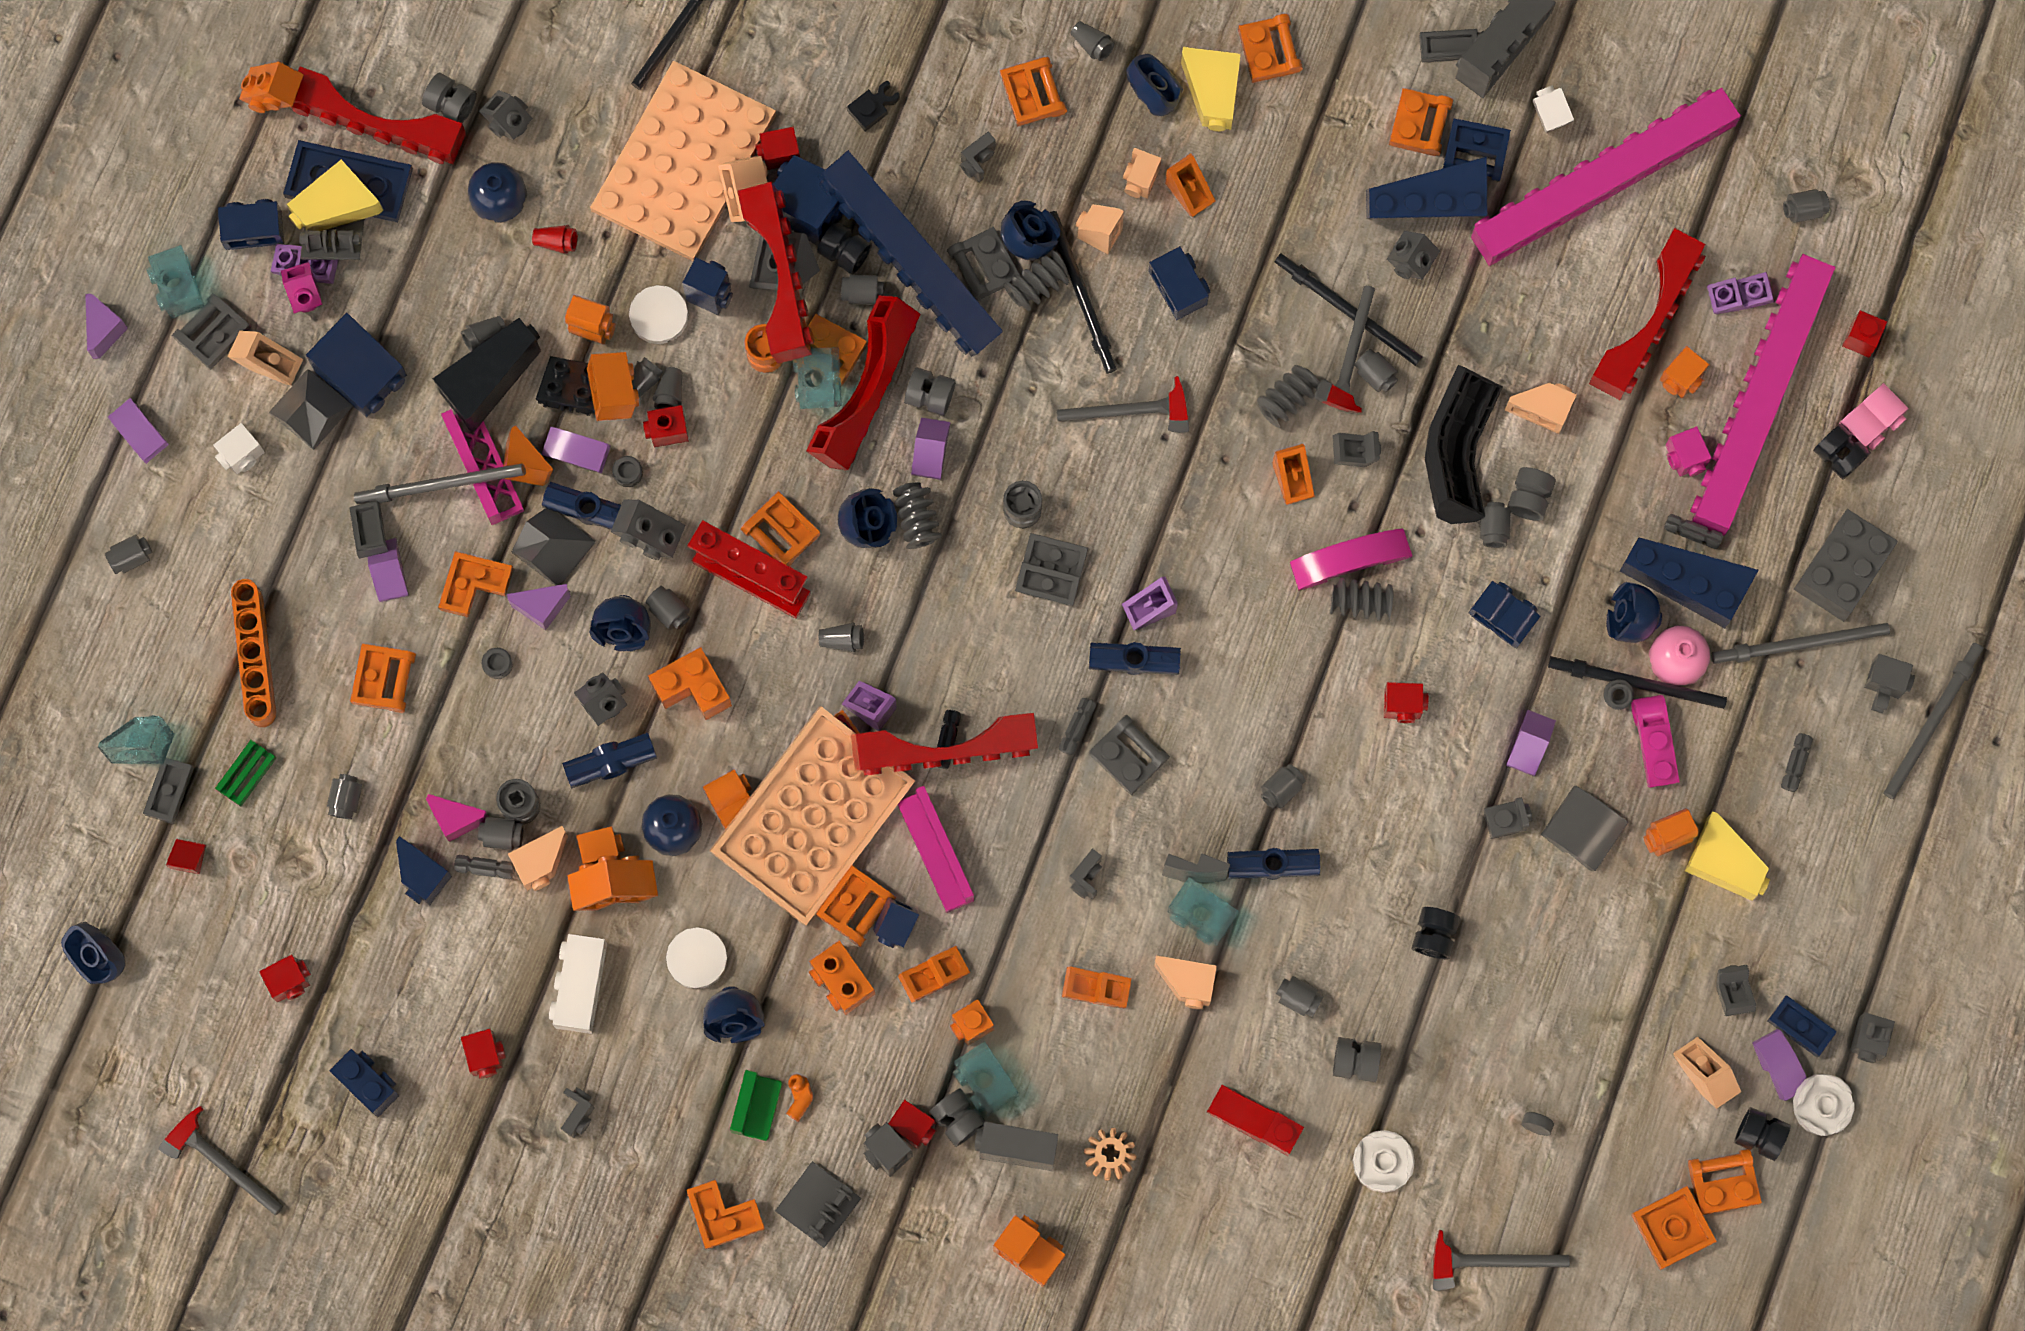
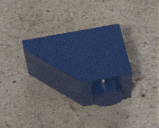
M399 836L396 840L401 883L408 889L405 895L417 904H420L423 900L428 905H431L452 876L446 869Z

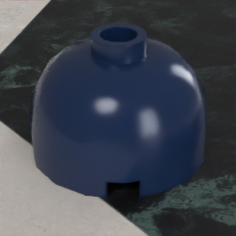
M491 162L482 165L471 176L468 184V198L472 209L480 218L502 223L513 219L522 211L523 204L527 198V190L522 176L512 166L501 162Z
M1021 200L1014 203L1001 222V238L1006 248L1013 255L1024 260L1039 259L1046 256L1058 243L1057 239L1060 236V228L1049 211L1044 209L1041 212L1034 208L1036 203Z
M862 489L848 495L839 508L838 526L846 541L858 548L873 549L882 547L890 542L891 532L896 531L897 512L894 503L890 498H885L880 493L883 491L879 489Z
M1630 582L1621 584L1611 599L1616 601L1614 612L1609 609L1607 612L1606 627L1608 635L1621 642H1642L1650 637L1661 625L1663 616L1662 612H1660L1658 598L1649 588Z
M627 595L615 596L605 599L596 607L589 633L592 639L605 647V643L616 645L614 647L616 651H635L643 648L645 641L649 640L651 620L646 608L637 600Z
M668 794L656 798L648 805L642 817L641 828L645 841L652 849L662 855L677 856L687 853L696 844L697 840L701 837L703 823L699 810L690 800L680 795Z
M737 987L722 989V991L713 995L704 1007L703 1031L706 1037L714 1042L721 1043V1038L732 1037L731 1043L748 1041L757 1037L761 1033V1027L765 1026L764 1013L759 1001L753 994Z

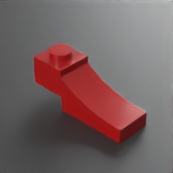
M1221 1085L1206 1112L1259 1143L1263 1142L1286 1156L1290 1155L1304 1129L1302 1125L1279 1112L1272 1111L1224 1085Z

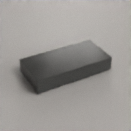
M1478 30L1420 32L1421 62L1459 60L1473 45L1478 37Z
M374 501L349 507L358 558L361 559L388 552L380 503Z

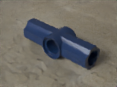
M550 482L546 487L542 501L543 508L579 519L586 525L594 524L610 530L621 507L620 504L599 498L592 492H581ZM587 503L596 505L595 510L589 514L581 512V508Z
M1091 642L1089 670L1121 671L1131 675H1139L1140 673L1179 675L1181 648L1144 646L1138 642L1129 643L1128 645ZM1131 653H1138L1142 656L1143 661L1134 665L1129 663L1126 657Z
M649 733L620 743L609 742L594 748L592 753L563 762L562 764L572 789L600 778L608 780L626 773L627 769L657 759Z
M1270 848L1266 851L1227 852V863L1230 864L1228 879L1267 878L1275 880L1280 877L1320 876L1319 849L1281 850L1279 848ZM1275 857L1280 860L1282 867L1276 871L1270 870L1266 866L1265 861L1268 858Z

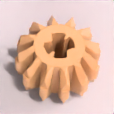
M1111 1128L1110 1137L1106 1138L1105 1132L1102 1129L1099 1130L1100 1142L1094 1137L1088 1139V1142L1096 1149H1084L1085 1155L1094 1156V1158L1086 1161V1166L1098 1165L1093 1172L1095 1177L1102 1170L1106 1171L1105 1181L1110 1180L1112 1171H1114L1118 1180L1122 1179L1120 1167L1126 1172H1131L1132 1167L1125 1160L1135 1161L1137 1157L1135 1154L1126 1153L1135 1147L1134 1142L1124 1145L1123 1142L1128 1136L1127 1133L1123 1132L1119 1139H1116L1115 1128ZM1107 1147L1114 1148V1153L1119 1154V1158L1116 1159L1114 1157L1113 1162L1106 1161V1156L1102 1155L1101 1152L1103 1150L1107 1152Z

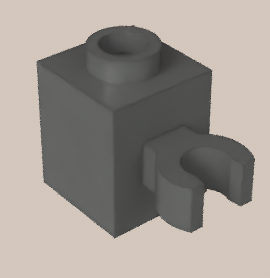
M1878 654L1872 660L1864 687L1877 692L1871 710L1883 714L1884 710H1887L1890 696L1899 699L1905 692L1911 691L1915 680V675L1911 674L1913 664L1882 654Z
M1866 1012L1859 1016L1850 1052L1858 1054V1059L1870 1063H1876V1060L1885 1058L1895 1021Z

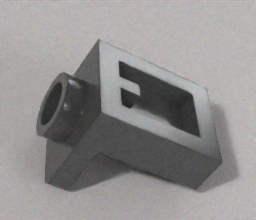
M989 131L961 152L962 163L960 166L963 172L969 178L974 177L978 182L984 179V170L978 162L981 164L985 163L995 153L996 140Z
M1522 797L1516 798L1513 802L1484 808L1483 810L1491 839L1527 831L1530 826L1529 822L1533 820L1529 804H1524Z
M1093 848L1069 878V882L1073 884L1070 888L1083 899L1088 896L1092 900L1097 896V890L1088 884L1086 879L1088 878L1092 881L1102 869V866L1099 864L1102 855Z

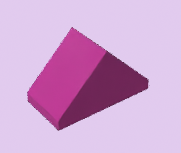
M428 794L426 798L444 836L449 842L478 828L480 822L485 823L486 817H489L487 812L431 794Z

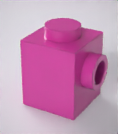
M309 262L281 270L283 285L294 313L310 312L315 310L317 306L322 305L321 294Z
M1697 426L1671 436L1665 445L1669 452L1667 453L1668 463L1673 470H1677L1680 477L1689 474L1690 477L1701 474L1706 470V466L1711 460V455Z

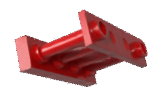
M703 520L687 545L688 548L696 551L692 559L694 565L797 619L811 595V591L803 587L808 576Z

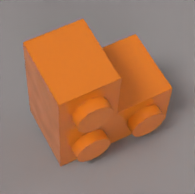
M701 647L648 675L650 683L665 709L690 695L694 698L705 720L732 706L726 690Z
M616 856L598 858L597 864L579 866V871L567 875L573 911H596L615 903H640L658 896L653 860H640L639 856H628L621 860H616Z
M1015 1215L993 1245V1251L1044 1287L1066 1256L1062 1252L1064 1246L1050 1236L1046 1240L1040 1236L1041 1233L1038 1232L1039 1225L1029 1217L1023 1215L1020 1219Z

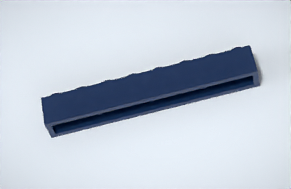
M849 150L817 176L821 180L819 183L821 189L829 197L833 195L839 201L840 205L838 207L848 219L853 218L860 226L858 231L862 237L868 242L872 240L879 248L877 253L880 258L888 265L892 263L898 270L896 275L906 287L911 286L916 291L918 302L926 310L930 308L937 316L935 319L936 323L946 333L948 331L952 333L957 339L954 342L963 354L967 355L969 353L971 357L977 355L1003 332Z

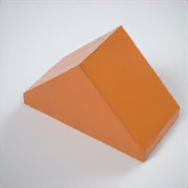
M1191 153L1167 169L1165 184L1191 217H1194L1216 201Z
M517 426L512 427L506 442L503 467L523 463L526 474L505 479L540 486L546 485L549 482L553 468Z
M1304 444L1276 451L1272 465L1286 505L1315 497Z

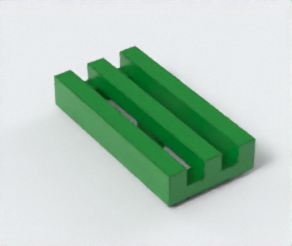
M250 740L215 789L241 807L277 759L276 756L266 751V749L256 744L253 740ZM255 750L256 753L254 754V756L242 770V772L231 785V787L227 790V786L230 784L235 775L238 773V771L247 761L249 756ZM264 756L266 759L239 796H235L234 794L261 757Z

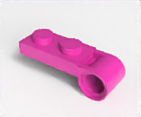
M1657 695L1633 699L1631 709L1634 723L1638 726L1647 786L1651 788L1680 783L1664 696Z

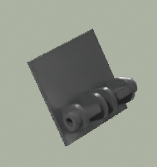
M365 219L323 231H310L304 227V232H300L299 241L302 244L300 259L360 260Z
M812 1161L775 1212L825 1248L861 1200V1197Z

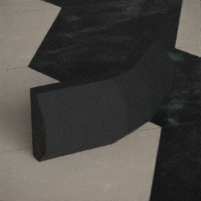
M1460 365L1457 366L1430 424L1425 452V464L1436 518L1449 524L1477 522L1485 517L1474 462L1478 440L1503 386Z

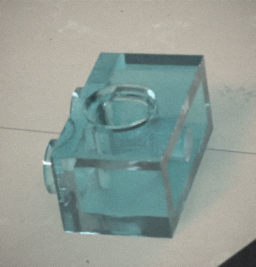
M182 245L148 256L151 267L146 268L152 285L157 284L160 293L155 294L161 311L166 310L172 319L205 306L187 253ZM174 278L180 279L177 286L167 287L170 280Z
M839 347L811 348L812 355L793 360L794 371L798 373L795 399L797 403H800V409L842 406ZM814 370L819 371L822 376L819 386L814 385L811 381V374Z
M1190 877L1167 910L1171 914L1170 920L1182 928H1185L1186 925L1196 931L1195 937L1207 945L1213 943L1216 946L1219 945L1240 912ZM1199 907L1206 908L1210 913V918L1206 921H1199L1194 917L1193 911Z
M985 1041L954 1061L956 1070L952 1073L961 1087L965 1085L969 1087L973 1093L969 1098L979 1113L984 1110L987 1116H990L1019 1096L1018 1090ZM981 1073H987L993 1079L992 1084L987 1088H980L975 1083V1078Z

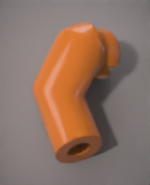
M794 1074L788 1080V1086L791 1088L794 1102L786 1114L799 1122L811 1104L813 1094L808 1079L805 1076Z

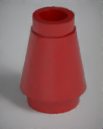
M569 225L534 228L532 243L534 246L563 254L576 250L578 242L577 230L570 228Z

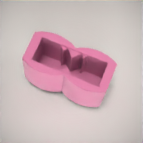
M1883 383L1839 424L1842 423L1853 434V442L1860 441L1866 448L1869 447L1871 450H1874L1884 441L1885 437L1882 435L1889 428L1895 431L1907 420L1903 415L1909 408Z

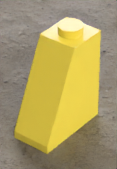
M1183 47L1181 65L1202 126L1218 132L1225 129L1231 130L1241 54Z
M342 159L287 203L291 211L288 217L299 230L305 227L306 230L310 231L327 230L379 215L383 211L380 202Z
M1712 812L1707 817L1685 871L1751 901L1758 894L1763 896L1770 881L1766 877L1769 868L1718 813Z

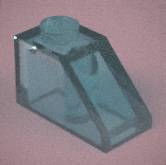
M155 715L134 717L101 740L98 748L111 764H164L175 734L162 717Z

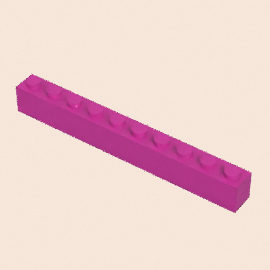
M1723 88L1715 92L1708 90L1697 98V102L1692 105L1683 104L1672 112L1673 115L1665 120L1663 118L1656 119L1649 124L1648 130L1641 134L1638 132L1630 134L1623 140V144L1618 147L1609 146L1598 154L1599 157L1591 162L1589 160L1582 161L1574 167V172L1567 176L1564 174L1556 176L1549 182V186L1544 189L1535 188L1524 196L1523 201L1517 204L1514 202L1508 203L1499 210L1500 214L1493 218L1486 216L1480 219L1474 225L1475 228L1471 239L1487 264L1491 266L1734 128L1741 115Z
M1805 254L1801 255L1798 262L1792 261L1786 274V278H1789L1790 282L1787 288L1781 287L1775 303L1780 305L1776 314L1771 312L1764 328L1769 330L1766 340L1761 338L1754 355L1759 356L1756 365L1750 364L1743 381L1748 382L1745 392L1739 390L1733 407L1737 408L1734 418L1728 417L1722 433L1727 435L1723 444H1717L1711 459L1716 461L1713 470L1707 469L1701 482V486L1705 487L1702 497L1698 495L1695 497L1690 512L1694 513L1692 522L1708 527L1710 531L1713 529L1721 532L1723 536L1730 529L1835 266Z

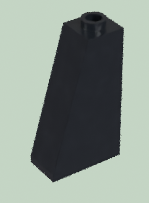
M520 318L432 378L438 392L471 433L480 426L541 352L537 342L540 339L538 332L531 324L526 326Z

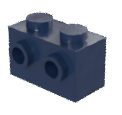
M261 199L257 200L255 204L244 205L240 202L228 203L226 207H218L220 241L225 250L284 244L282 210L277 201Z
M1181 246L1150 261L1148 269L1176 321L1208 304V294L1210 293L1203 277L1199 279L1194 271L1196 265L1192 256L1189 253L1185 254Z
M695 257L682 282L686 300L713 314L719 315L722 308L726 309L729 306L733 297L728 272L725 271L726 268L715 261L707 263Z
M350 1049L329 1071L376 1117H379L400 1096L393 1089L396 1083L384 1071L380 1075L371 1068L375 1062L363 1050L357 1054L354 1050Z

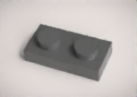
M163 757L143 814L147 817L174 824L194 767Z

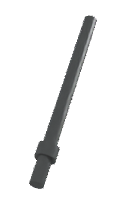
M521 463L390 486V484L377 485L372 490L355 492L354 500L356 504L378 501L379 503L390 502L395 497L523 476L526 474L525 465Z
M1888 623L1752 646H1748L1747 643L1734 645V649L1712 652L1711 658L1713 664L1735 660L1737 663L1747 662L1752 657L1889 635L1890 628Z
M1973 643L1964 659L1958 661L1952 671L1954 676L1883 794L1888 798L1894 799L1962 684L1970 679L1974 672L1973 666L1984 649L1981 645Z

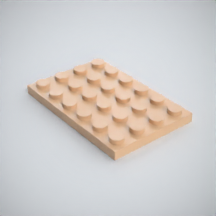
M673 61L590 207L591 212L694 261L727 204L718 165L753 157L757 151L755 144L761 143L759 133L768 131L777 115L776 110Z
M822 706L818 707L709 850V852L803 925L809 923L915 782L904 771L894 772L893 766L883 767L882 774L864 776L863 770L855 771L851 735L856 733Z

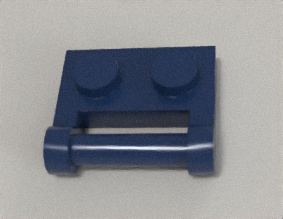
M1453 118L1443 168L1468 162V160L1454 158L1456 151L1495 159L1494 166L1487 164V176L1491 177L1493 181L1500 182L1511 130Z

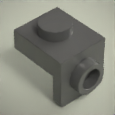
M1372 431L1366 435L1348 433L1333 435L1334 464L1367 467L1379 461L1381 454L1379 433Z
M1730 965L1718 970L1716 988L1725 1016L1756 1011V1002L1748 980V965Z
M577 1087L574 1091L566 1088L563 1092L568 1098L577 1103L561 1127L572 1138H575L577 1133L582 1135L591 1123V1119L588 1117L595 1108L589 1102L592 1097Z

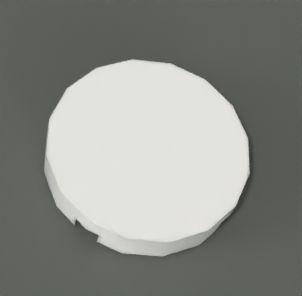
M659 285L645 288L638 293L632 301L629 311L631 325L639 338L653 344L668 343V341L679 337L687 326L689 315L682 296L670 287Z
M698 927L686 929L676 935L669 944L666 955L667 967L674 980L684 987L694 989L707 988L716 983L725 972L727 965L726 947L719 936L710 930Z
M1815 1074L1805 1079L1797 1088L1793 1099L1794 1114L1798 1123L1806 1131L1820 1136H1828L1844 1130L1851 1122L1855 1110L1850 1087L1842 1079L1830 1074Z
M1387 1130L1375 1131L1364 1137L1355 1148L1352 1160L1354 1173L1359 1181L1370 1190L1381 1193L1392 1192L1405 1185L1413 1173L1415 1164L1413 1150L1407 1141L1399 1134Z

